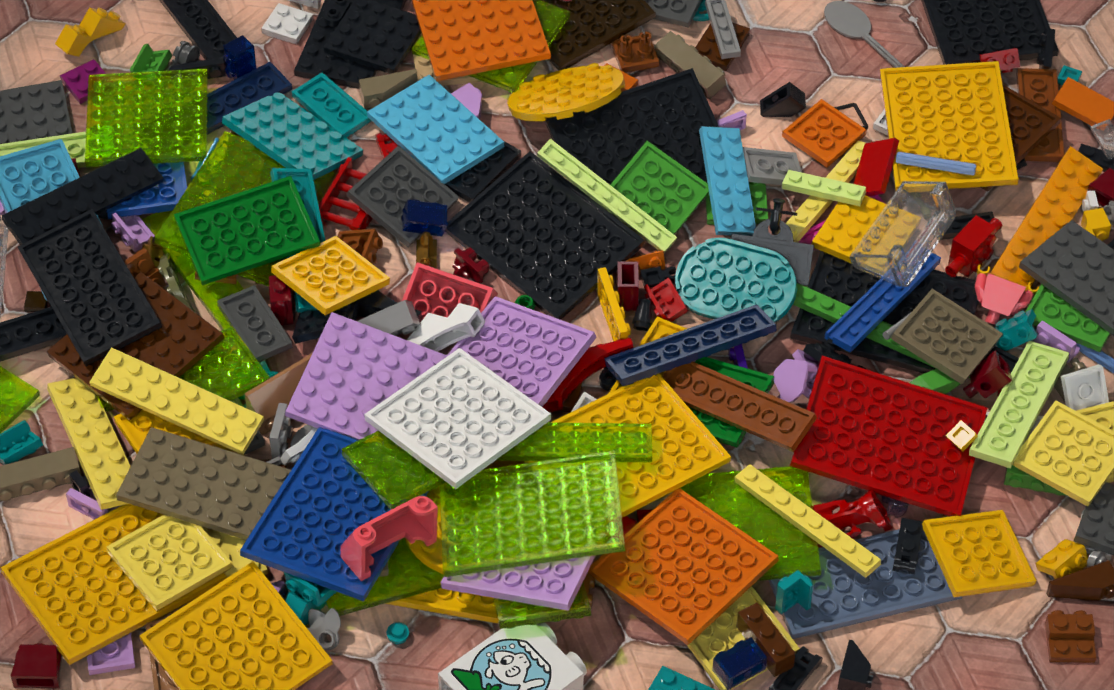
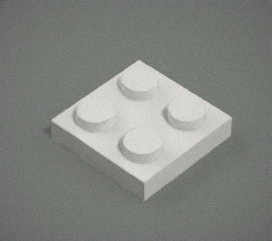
M278 3L261 28L262 34L297 45L313 21V14Z
M1098 364L1061 376L1067 407L1076 411L1109 403L1102 365Z

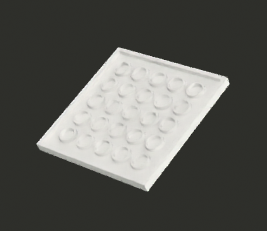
M461 348L364 414L366 422L455 489L551 420V413Z

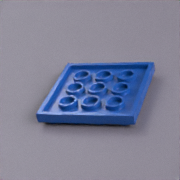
M182 152L148 156L163 176V182L108 209V219L112 218L113 213H116L121 218L189 209L190 203ZM115 160L102 162V166Z

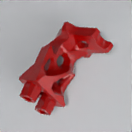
M874 490L868 491L853 502L848 503L845 499L835 500L811 507L812 510L844 532L847 527H851V531L845 534L852 539L862 533V530L857 528V525L862 523H872L884 531L894 528L888 516V510L877 498ZM836 508H840L837 513L833 514ZM810 538L813 546L816 549L823 547L816 541H814L812 538Z

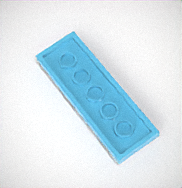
M701 126L699 134L716 235L731 236L732 234L752 236L756 224L740 129Z

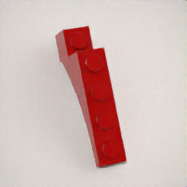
M631 338L618 339L614 342L589 347L547 400L543 408L549 413L562 410V404L578 385L595 372L606 367L604 358L633 348Z

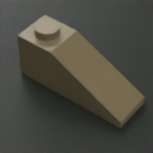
M413 69L360 79L359 91L364 108L366 110L372 109L418 81L417 70Z

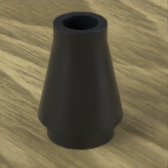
M648 299L639 300L632 321L635 330L648 331L653 324L652 301Z

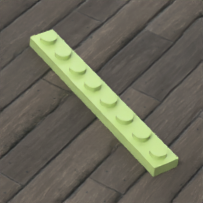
M549 139L537 153L541 160L658 251L663 250L665 254L677 240L673 233L553 140Z

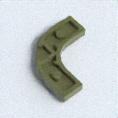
M167 253L161 256L158 269L169 285L166 288L167 292L195 312L179 282L177 275L179 270L170 254Z

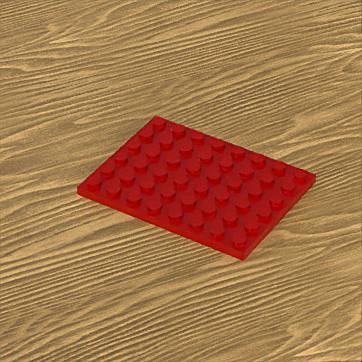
M822 356L806 410L815 413L817 419L793 452L790 466L867 491L874 490L877 494L949 517L961 516L975 457L969 456V450L973 442L962 452L946 435L961 420L978 435L984 424L987 407Z

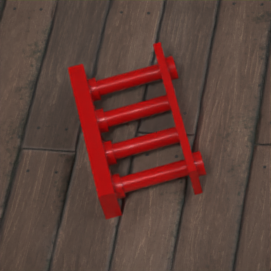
M350 157L347 158L344 164L340 165L336 178L318 206L321 221L325 219L347 226L350 230L367 229L373 218L357 204L337 198L341 191L348 193L353 187L346 184L349 177L361 180L366 175V173L353 169L352 158ZM332 205L358 214L356 218L348 219L328 211Z

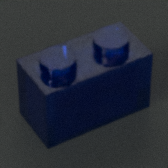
M243 35L223 45V58L226 63L225 72L229 78L235 80L256 69L254 45Z
M407 200L402 210V231L420 234L430 232L431 235L442 237L447 228V205L436 202L428 203L419 200Z
M750 637L745 641L737 642L733 648L727 651L719 652L713 658L712 671L726 689L730 690L765 670L767 656Z

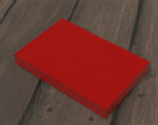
M896 138L864 144L853 184L866 187V196L885 194L899 140Z

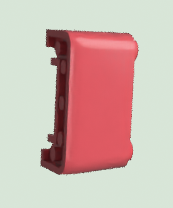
M418 496L359 526L342 543V560L360 581H363L371 576L369 566L374 564V558L371 554L404 537L411 544L415 543V540L424 541L426 546L437 542V505L426 496Z

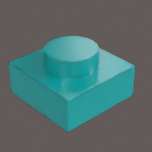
M1064 65L1057 78L1058 84L1063 85L1068 77L1079 82L1082 71Z

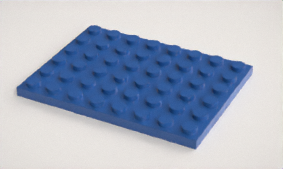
M319 427L240 549V556L364 601L400 540L371 554L374 558V564L369 566L371 576L363 581H360L342 560V543L359 526L415 497L427 496L438 475L421 462Z

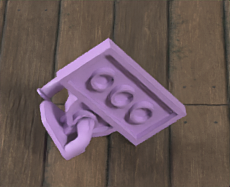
M799 349L792 354L795 360L785 359L775 369L773 374L774 383L780 393L777 398L789 403L797 400L802 394L809 399L820 363Z

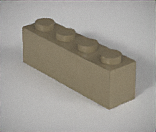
M670 31L654 45L657 57L677 73L693 68L704 95L709 99L726 85L725 72L720 67L712 65L708 57H702L693 45L689 46L679 34L675 35Z
M74 447L0 466V501H8L11 498L30 495L45 489L49 490L64 484H71L70 473L77 470L81 475Z

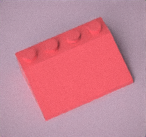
M417 262L402 301H412L414 309L421 311L423 319L428 313L448 318L459 303L479 308L482 313L495 296L497 297L498 293L492 287Z

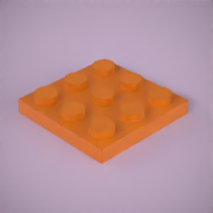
M821 99L783 130L782 137L825 167H829L858 140L862 139L866 135L867 130Z

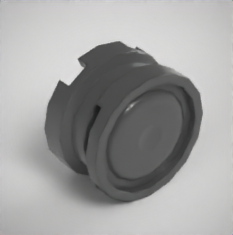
M181 41L180 47L176 46L173 56H175V60L173 59L172 63L177 65L198 61L200 48L196 45L191 46L189 42Z

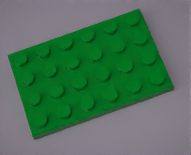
M291 176L174 214V219L202 286L286 258L306 249L320 246V240Z

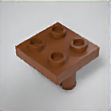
M641 32L639 36L632 37L626 35V38L623 35L620 39L612 42L611 46L621 71L627 73L659 67V60L651 41V33L645 32L644 35Z

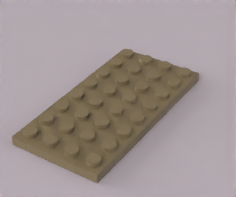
M151 427L116 494V498L128 504L247 540L291 470Z

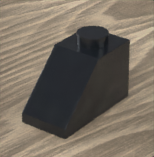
M788 82L760 100V115L763 117H792L806 108L805 93L791 82Z
M853 640L848 642L839 676L838 690H866V687L871 688L874 675L870 674L871 664Z

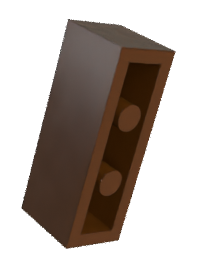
M755 603L739 611L736 627L771 674L776 677L793 668L794 650L760 605Z

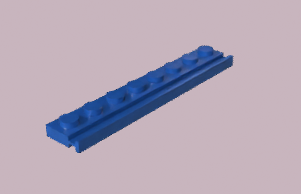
M915 244L826 331L825 339L833 340L832 343L851 353L940 264L941 257L924 248L921 250Z

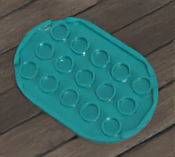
M710 238L696 247H691L681 258L675 274L676 289L685 305L694 313L711 319H717L757 304L775 323L787 314L797 294L795 273L789 262L782 255L770 249L728 238Z

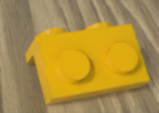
M1064 539L1035 564L1038 571L1052 575L1054 579L1084 569L1087 566L1088 555L1084 545Z

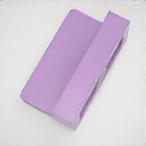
M72 488L66 493L70 508L94 520L119 507L101 510L90 488L91 497Z

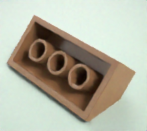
M312 353L245 393L246 408L264 416V421L258 430L262 435L269 431L271 432L278 404L285 403L289 405Z

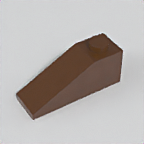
M1108 560L1049 581L1046 594L1048 597L1085 600L1113 598L1114 567Z

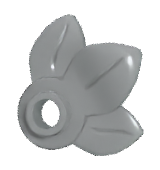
M331 608L326 614L317 609L309 610L308 620L310 628L307 629L323 649L332 650L336 648L340 640L338 631L341 627V619L337 610ZM328 634H329V635L331 636V638H332V641H331V642H329V641L327 640V635H328Z

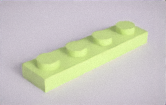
M793 170L787 171L782 182V189L856 206L861 205L866 193V187Z

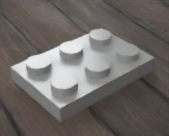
M743 147L748 182L782 185L788 170L802 172L797 154L794 152Z

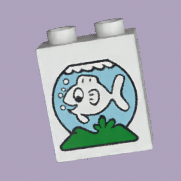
M523 613L439 672L438 684L439 690H583V679L587 674V669L576 653L569 652L565 655L556 646L557 638L553 630L545 622L541 621L536 625Z

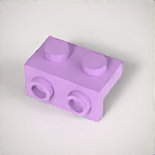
M116 213L112 214L113 222L111 226L116 234L119 233L124 244L127 247L130 246L134 252L142 249L143 244H147L150 236H153L152 242H156L155 235L138 215L120 218Z
M1044 321L1037 325L1036 333L1038 336L1034 339L1036 343L1069 352L1067 363L1079 353L1080 347L1076 345L1075 341Z

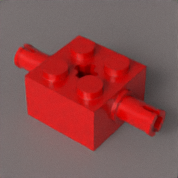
M976 215L953 238L948 266L945 269L947 275L956 277L958 273H961L969 278L973 272H977L978 265L982 266L985 260L991 258L994 252L992 249L993 244L997 238L995 234L1002 228V222L999 219L992 218L990 222H987Z

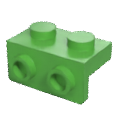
M144 44L131 66L130 72L138 84L156 83L160 80L173 55L170 50L153 51L149 44Z

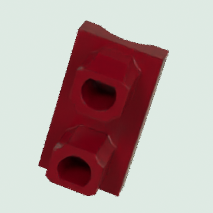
M471 247L464 251L460 248L455 249L456 259L452 266L455 269L453 275L465 279L471 278L474 282L481 284L483 282V275L489 271V263L484 259L477 263L474 262L477 259V254Z

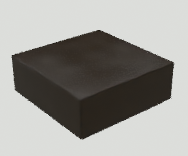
M27 291L24 303L25 312H36L47 307L48 301L45 300L42 291Z

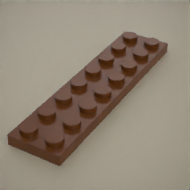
M693 361L666 371L662 376L688 407L792 452L796 450L817 419L815 413Z

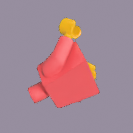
M978 265L975 292L981 307L989 309L985 319L988 323L996 325L1001 314L1009 317L1028 307L1039 289V286L1036 290L1031 289L1030 285L1032 282H1029L1024 287L990 274L989 266L987 271L980 270L981 265Z

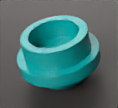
M393 623L387 628V638L393 644H403L409 637V628L404 623Z

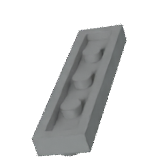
M705 0V6L721 59L741 57V50L726 1Z

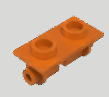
M663 250L633 257L626 261L638 262L639 276L640 270L654 267H661V270L666 269Z

